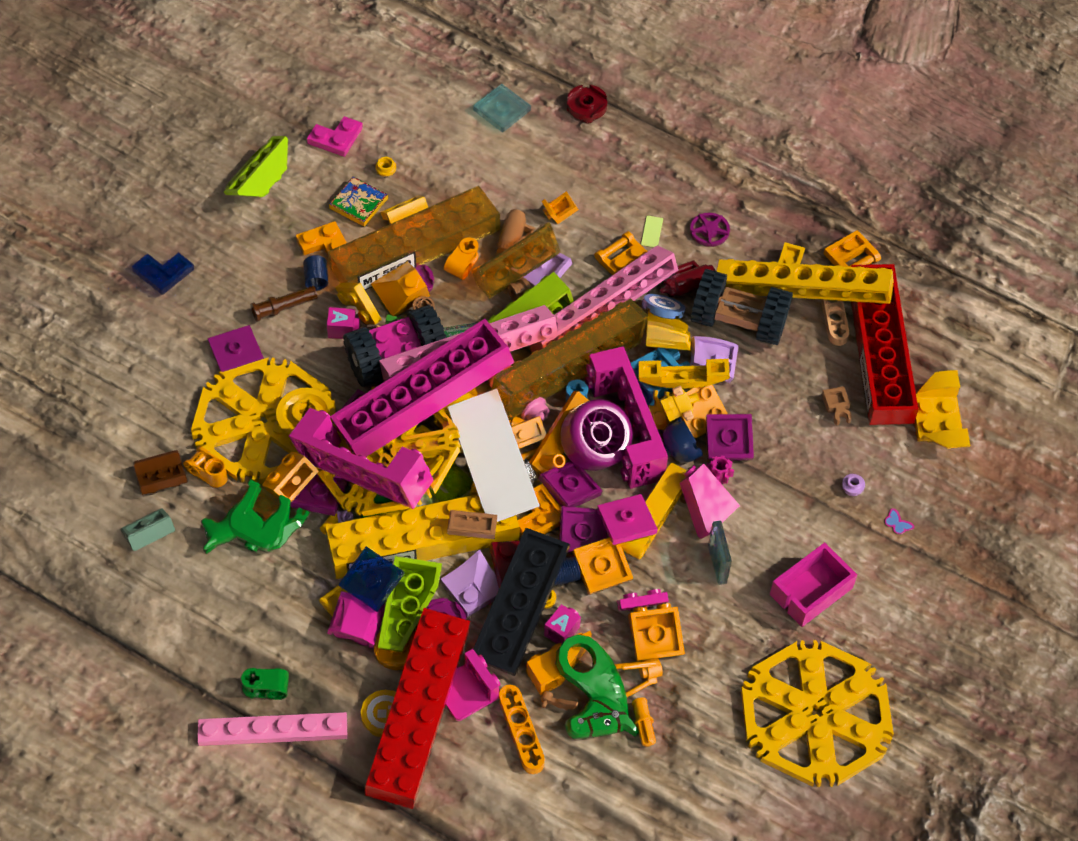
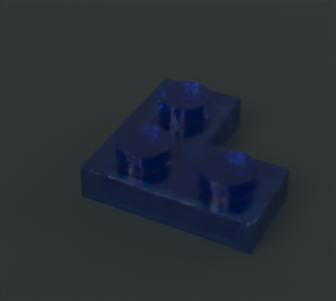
M179 252L164 265L160 264L149 254H146L132 266V270L159 293L164 295L194 270V264Z

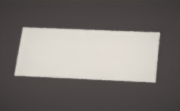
M498 389L448 406L452 421L459 430V441L485 514L497 515V522L539 507L540 505Z

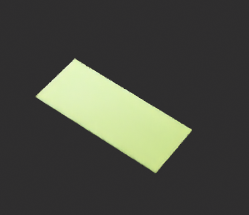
M646 217L641 245L655 247L659 244L663 218Z

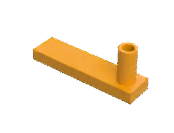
M579 391L572 392L528 463L538 474L553 468H561L565 465L564 450L560 438L562 423L570 411L589 401Z

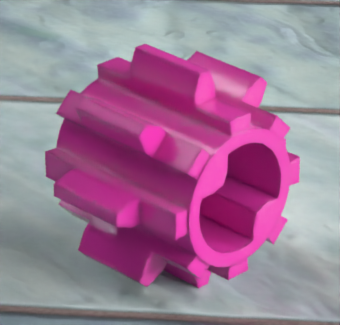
M725 456L712 457L711 463L706 464V467L722 484H727L729 477L734 475V469H731L733 462L729 459L727 460Z

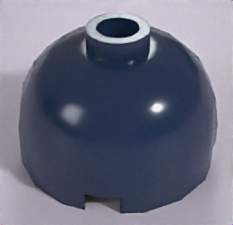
M681 417L673 420L666 426L662 439L668 458L672 456L677 462L689 463L703 456L701 449L696 446L695 438Z

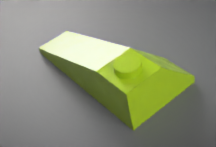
M395 556L378 649L403 651L421 618L423 608H427L438 588L442 563Z

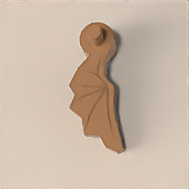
M544 691L541 697L542 708H546V705L551 703L560 709L574 710L578 705L577 701L553 698L554 695L548 691Z

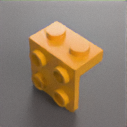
M713 385L685 389L687 395L696 392L700 400L692 404L693 419L686 421L681 416L682 421H684L693 437L698 438L706 433L707 414L728 413Z

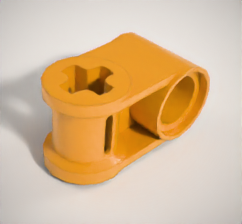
M471 237L462 239L454 252L447 258L444 271L462 280L466 279L470 270L478 261L477 251L479 245L477 240Z
M201 446L196 449V453L189 460L183 462L185 469L190 474L200 478L214 488L222 487L228 480L224 462Z

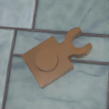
M845 387L823 390L822 398L827 412L835 413L833 419L835 425H839V417H844L846 422L850 423L852 418L849 411L851 404Z

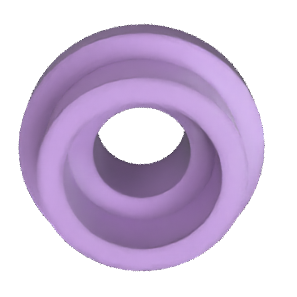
M849 474L844 477L842 488L847 495L857 496L864 491L865 481L857 474Z

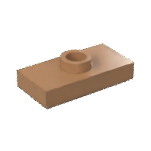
M450 510L447 534L495 539L497 515Z

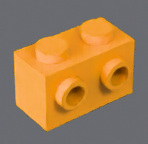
M292 451L282 459V463L276 470L268 474L262 486L276 500L279 501L278 498L280 495H283L292 502L319 470L304 455Z

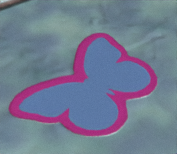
M892 508L889 516L885 519V524L893 527L896 534H903L905 531L914 529V525L911 522L901 520L900 514L896 509Z

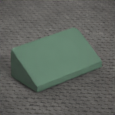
M161 508L122 527L121 531L130 547L136 551L174 532L175 527L170 516Z

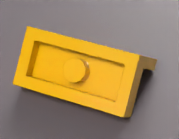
M415 196L380 212L383 220L389 221L395 236L433 220L424 196Z

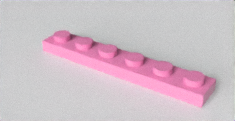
M347 712L198 719L199 746L347 739Z

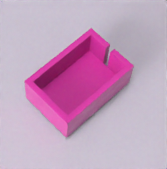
M824 542L776 578L772 583L770 596L783 609L788 607L787 613L803 627L853 589L857 574Z

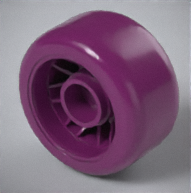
M596 399L587 401L568 413L561 426L560 438L565 454L575 465L586 470L598 471L611 467L622 460V456H625V447L632 444L633 432L629 418L619 406L607 400Z

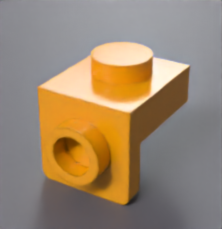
M567 191L550 203L546 199L542 200L545 206L543 209L544 214L549 220L553 218L557 224L579 210Z

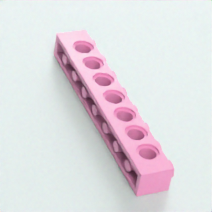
M658 245L556 313L554 316L558 336L529 345L531 352L545 359V351L559 342L563 341L565 343L564 348L578 340L586 331H591L676 273L678 267L674 253ZM558 350L553 352L551 357L554 356L558 352Z
M545 305L489 323L506 343L510 352L558 336L555 316ZM461 333L379 360L383 380L387 381Z

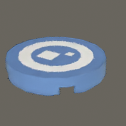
M647 294L642 302L645 310L648 307L653 315L666 319H675L676 316L681 319L686 310L685 305L681 302L659 294Z

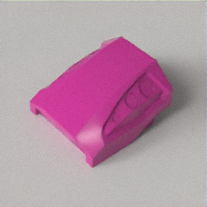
M341 591L327 634L332 635L333 633L337 638H348L360 645H369V647L373 648L386 605L356 594Z

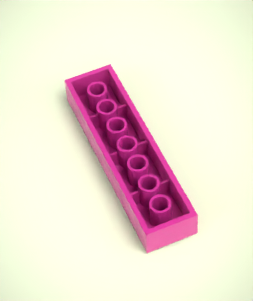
M483 319L330 417L354 455L367 457L514 363V360L506 343L488 321Z

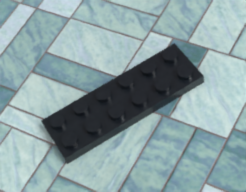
M525 528L473 648L477 655L483 656L488 666L514 676L516 675L569 551V543Z

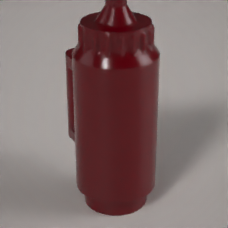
M694 260L677 266L678 271L670 279L664 281V288H661L660 292L667 293L669 297H679L696 291L699 288L704 270H716L713 265L705 264L699 266Z

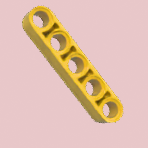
M670 463L645 502L658 528L657 533L683 493L680 482L685 478L684 473L687 470L674 463ZM657 534L620 543L623 552L640 560Z

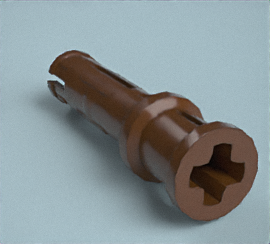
M311 286L278 298L268 297V300L257 304L253 302L250 304L254 319L258 322L261 318L270 315L276 316L284 309L316 300L318 295L315 287Z

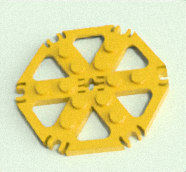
M269 357L224 372L220 371L219 375H214L216 385L207 382V389L203 386L191 427L193 440L202 439L195 442L196 449L201 446L221 459L225 464L227 474L236 481L239 474L242 483H244L246 476H252V480L255 482L258 481V476H260L259 484H263L268 474L278 468V466L272 468L265 466L271 441L288 453L292 451L298 453L288 433L282 431L276 418V408L283 397L289 376L298 377L311 388L321 390L332 398L331 391H329L327 386L292 361H290L287 368L286 359L283 360L282 365L277 366L275 365V358L272 357L270 365H268ZM253 371L263 372L264 375L257 399L233 382L234 378ZM212 399L217 400L237 415L214 423L204 421L208 403ZM332 400V401H333V403H334V406H335V413H336V405H335V401H334V400ZM261 417H265V419H267V422L263 423V421H261ZM246 438L242 457L238 462L229 461L214 449L215 447Z
M441 409L433 415L443 426L442 430L412 435L417 426L415 425L384 445L386 449L391 451L392 458L389 454L384 453L383 447L366 458L375 464L382 463L388 467L402 446L410 450H418L422 453L423 457L444 456L442 464L433 477L434 481L429 486L436 494L460 452L459 441H452L455 438H460L459 430ZM349 446L344 447L348 449L352 454H354L352 450L349 448ZM317 468L319 470L317 473L319 478L344 510L346 508L347 512H351L352 508L357 506L355 509L357 515L360 516L362 514L364 517L410 509L395 501L376 504L374 503V498L377 493L356 484L352 486L349 493L345 494L334 482L335 475ZM428 488L424 494L431 498L432 494Z
M801 640L798 650L796 641L753 666L748 673V678L752 679L754 683L743 682L741 697L746 742L751 739L749 748L756 745L761 747V750L756 753V757L761 758L760 762L813 787V777H815V784L817 787H820L821 779L827 778L830 787H833L836 777L838 786L883 758L888 748L882 746L880 742L891 743L894 733L886 683L882 685L883 677L877 680L871 677L875 674L876 668H871L872 664L821 640L819 643L820 649H818V642L816 640H813L811 649L806 648L804 640ZM826 657L840 660L855 669V674L827 690L823 660ZM788 658H795L798 661L801 690L773 678L769 670ZM870 695H874L879 702L881 722L879 724H871L846 712V710ZM757 698L789 714L769 726L761 728L755 722L753 701ZM813 708L815 710H822L820 717L817 714L811 715ZM806 735L810 765L808 767H801L782 758L778 751ZM833 735L866 750L865 755L847 766L839 765L836 762Z

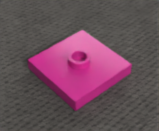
M642 494L597 506V511L613 545L657 534L658 528Z

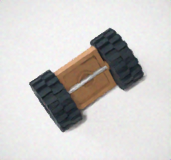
M705 269L694 300L691 322L713 327L715 320H719L745 329L758 330L756 340L778 346L793 293L771 287L768 297L765 298L729 287L725 288L727 274Z

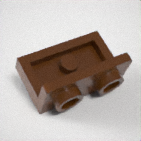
M178 450L133 462L142 495L156 493L165 488L178 487L181 484L187 483Z

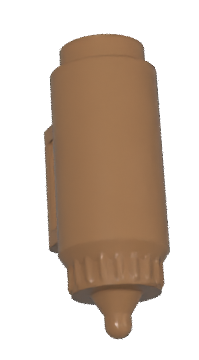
M513 209L506 214L497 243V253L502 257L503 261L513 258L518 249L529 253L534 248L538 229L526 224L525 214L522 211ZM523 231L529 233L526 243L521 241Z

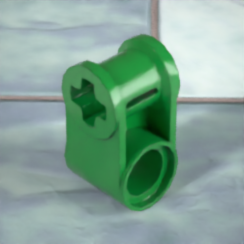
M249 668L241 676L242 692L248 698L285 699L288 693L289 672L280 668Z

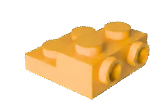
M670 603L657 605L655 610H648L647 607L633 608V613L628 614L636 661L685 654L678 607H671Z

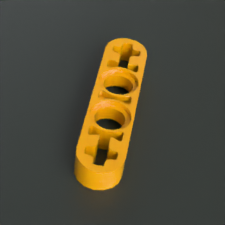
M511 684L505 685L500 689L499 703L521 764L527 773L538 774L544 768L545 758L525 702L518 687ZM507 693L514 696L513 707H511L509 698H506ZM515 713H520L525 719L521 723H514L511 720V716ZM522 735H529L532 738V742L528 745H523L518 739ZM530 751H532L534 759L538 760L536 766H533L532 763H529Z

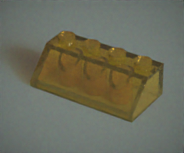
M548 222L540 225L471 270L476 284L489 299L506 289L508 284L515 283L561 253L551 224Z

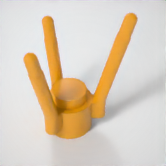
M658 658L641 662L614 664L616 669H639L641 678L647 679L645 682L627 691V698L649 685L656 684V678L661 677L663 674Z

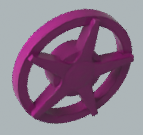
M710 212L702 213L692 220L690 233L693 239L701 245L718 246L728 239L730 226L722 215ZM706 218H715V220L708 221ZM701 220L703 223L702 227L694 229L695 223ZM720 221L725 225L726 231L719 228L718 223ZM695 233H702L703 236L708 238V241L699 238ZM717 234L725 235L720 240L711 241Z

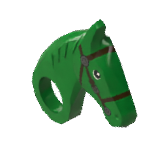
M575 635L567 638L556 651L555 664L562 677L574 684L589 697V701L579 714L573 715L566 720L567 734L573 739L607 736L624 730L634 737L638 735L639 731L636 725L629 718L627 696L622 679L611 657L589 636ZM578 646L590 653L593 663L589 672H577L570 666L567 659L570 648Z

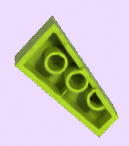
M553 272L550 275L544 276L532 289H527L516 301L510 302L499 314L490 317L488 323L543 305L555 315L574 302L569 287Z

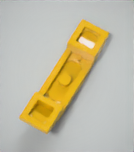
M706 359V365L665 367H661V360L639 361V381L658 387L675 388L681 386L682 389L698 388L717 384L730 378L729 359Z

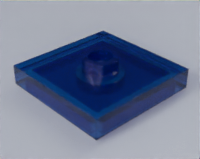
M366 546L338 585L378 612L405 572Z

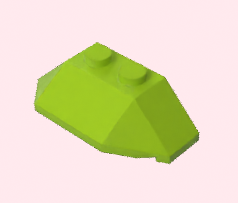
M272 136L267 144L258 149L227 183L224 190L225 195L244 197L266 196L270 191L269 189L281 179V175L287 169L288 138L286 136Z

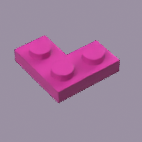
M345 116L335 130L316 124L307 137V144L345 157L361 132L363 124Z

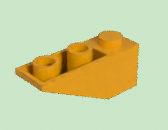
M588 631V632H586V633H584V634H583V633H578V634H576V635H583V636H589V637H591V636H592V633H591V631ZM562 643L554 645L548 652L542 655L536 654L527 661L526 673L540 696L543 695L544 691L549 692L561 686L566 680L560 675L555 664L556 651ZM578 646L569 649L567 659L572 668L578 663L586 649Z

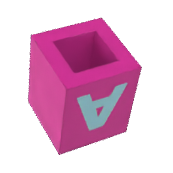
M329 307L327 319L328 338L343 339L344 334L360 328V318H356V309Z
M561 604L546 622L544 636L556 644L563 643L578 631L581 616L573 608H567Z

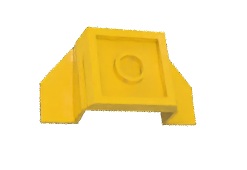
M648 308L646 346L690 350L691 337L690 332H688V325L677 316L675 319L655 316Z
M958 370L935 372L916 393L919 409L914 422L917 442L933 441L947 449L970 447L968 428L962 429L957 400L960 389Z

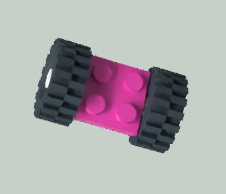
M426 305L409 311L406 318L372 330L363 327L346 333L343 336V342L348 355V361L351 364L350 367L360 386L365 387L383 380L379 360L445 339L447 336L444 333V327L441 325V320L437 316L436 310H434L433 306Z

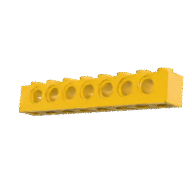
M719 259L717 272L727 274L725 288L729 287L759 296H768L770 288L774 287L792 292V298L890 304L894 283L892 269L808 265L778 263L774 261L757 262L754 260L740 261L734 259Z

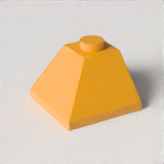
M408 261L371 283V286L392 316H398L413 307V302L416 298L422 296L430 297L427 285Z

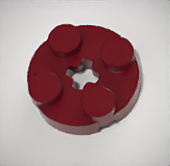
M583 85L576 86L568 94L567 111L584 123H592L606 113L608 104L606 93L595 85H589V87H583ZM583 101H585V102H589V101H590L591 104H588V105H587V104H584Z

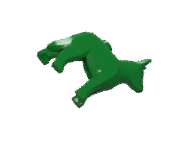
M249 479L245 495L228 511L222 521L215 522L208 518L201 520L208 540L203 550H206L205 553L208 554L217 546L228 543L236 538L245 542L244 547L255 553L258 549L266 552L280 549L290 536L304 524L310 512L298 508L296 515L293 518H289L291 500L280 495L278 498L280 502L278 510L267 520L263 521L253 510L262 488H260L259 483Z

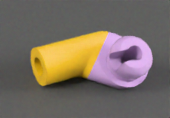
M347 510L337 511L335 516L330 515L321 525L320 530L326 535V525L353 520L354 515L352 512H347Z

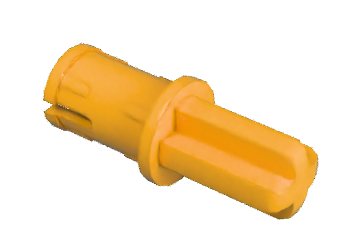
M643 697L636 698L632 701L636 718L634 724L638 727L641 744L649 747L656 742L652 727L654 720L650 717L647 699Z

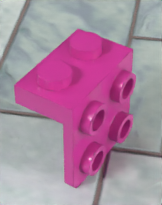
M473 649L465 653V664L457 668L446 702V707L457 721L467 718L499 699L500 682L494 673L490 674L483 656L477 655Z

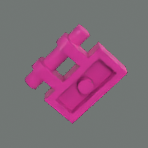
M661 589L646 591L647 595L637 596V593L624 594L623 599L617 601L618 610L631 611L633 608L638 607L650 608L667 604L669 602L667 592L661 593Z

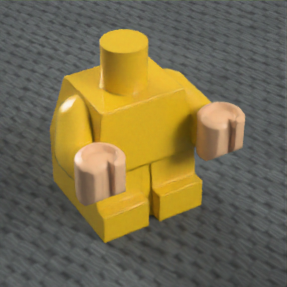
M681 386L672 389L673 395L659 400L669 422L681 416L686 421L693 419L692 404L700 401L696 392L687 395V392Z

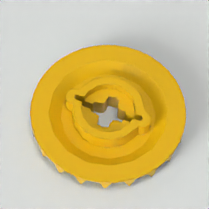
M315 388L295 389L287 393L277 405L276 418L278 425H280L283 432H287L290 435L302 419V414L307 411V408L317 411L323 410L331 416L335 414V406L332 399L323 391Z

